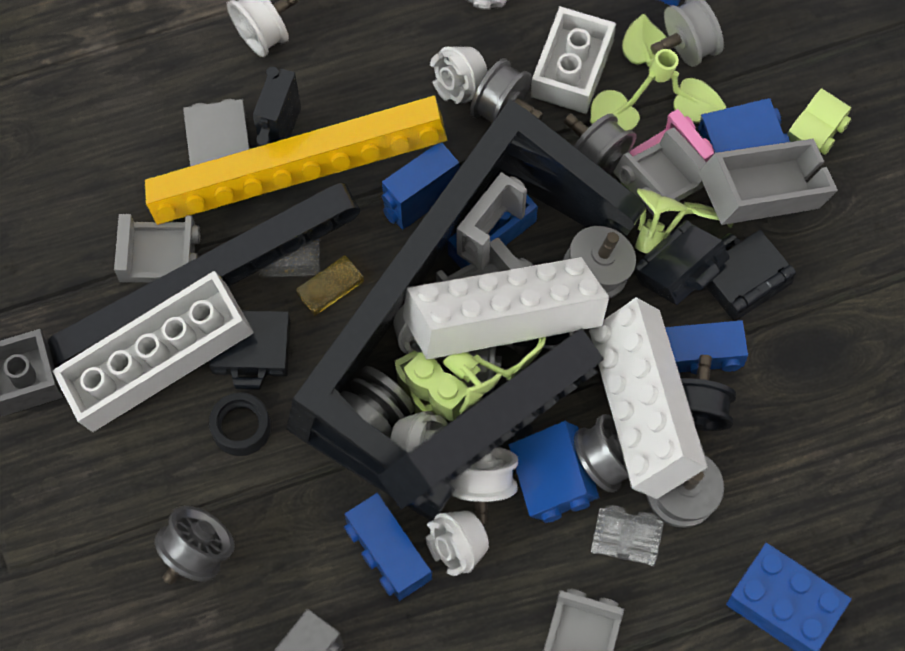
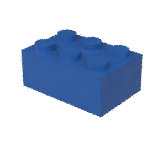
M765 543L730 596L726 606L794 651H819L852 598L768 543Z

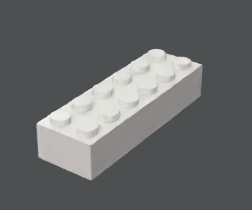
M582 257L409 287L406 290L403 319L426 359H433L578 331L581 328L589 329L602 326L609 296Z
M213 271L52 371L77 421L91 432H94L254 332L227 284Z
M636 297L604 319L602 326L591 328L589 332L592 343L604 358L598 365L631 486L637 491L658 499L708 467L660 310Z

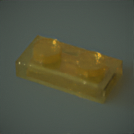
M344 255L298 287L296 292L309 310L316 316L363 283L364 277L348 257Z

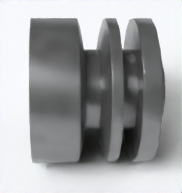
M369 366L363 367L359 372V378H354L351 381V387L356 395L348 391H343L340 394L365 421L389 439L393 430L389 423L395 425L398 420L404 418V416H410L415 410V405L410 397L396 382Z

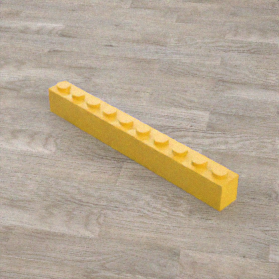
M434 95L146 179V205L156 224L159 225L186 217V215L197 214L445 142L447 137L436 97Z

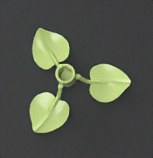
M643 14L628 28L623 39L622 50L625 57L631 63L643 64L646 62L647 66L650 67L649 75L628 102L626 97L618 91L607 90L599 93L591 105L590 123L593 124L604 115L612 113L618 118L617 124L625 131L633 130L640 119V115L632 105L638 100L652 80L666 82L670 78L672 79L673 91L678 94L673 101L674 109H679L684 117L688 116L693 123H700L702 114L726 109V106L710 86L698 79L686 78L682 81L680 88L678 87L677 78L679 72L675 71L679 62L678 56L670 49L659 50L656 55L652 53L650 46L667 37Z
M638 188L637 193L654 212L653 220L648 219L646 223V209L640 216V224L638 226L640 233L635 248L648 254L672 232L686 214H696L705 218L719 220L715 209L700 203L684 202L682 204L675 199L661 196L650 190ZM665 211H680L664 231L665 225L658 222L660 214Z
M546 337L539 338L538 344L533 351L519 364L506 370L482 359L478 354L474 357L469 352L448 355L442 363L466 387V400L459 412L463 414L476 405L484 393L493 388L501 376L510 380L526 369L541 352ZM480 364L497 374L490 380L481 383L476 377L481 371L477 365ZM465 381L467 383L472 381L476 386L468 388Z

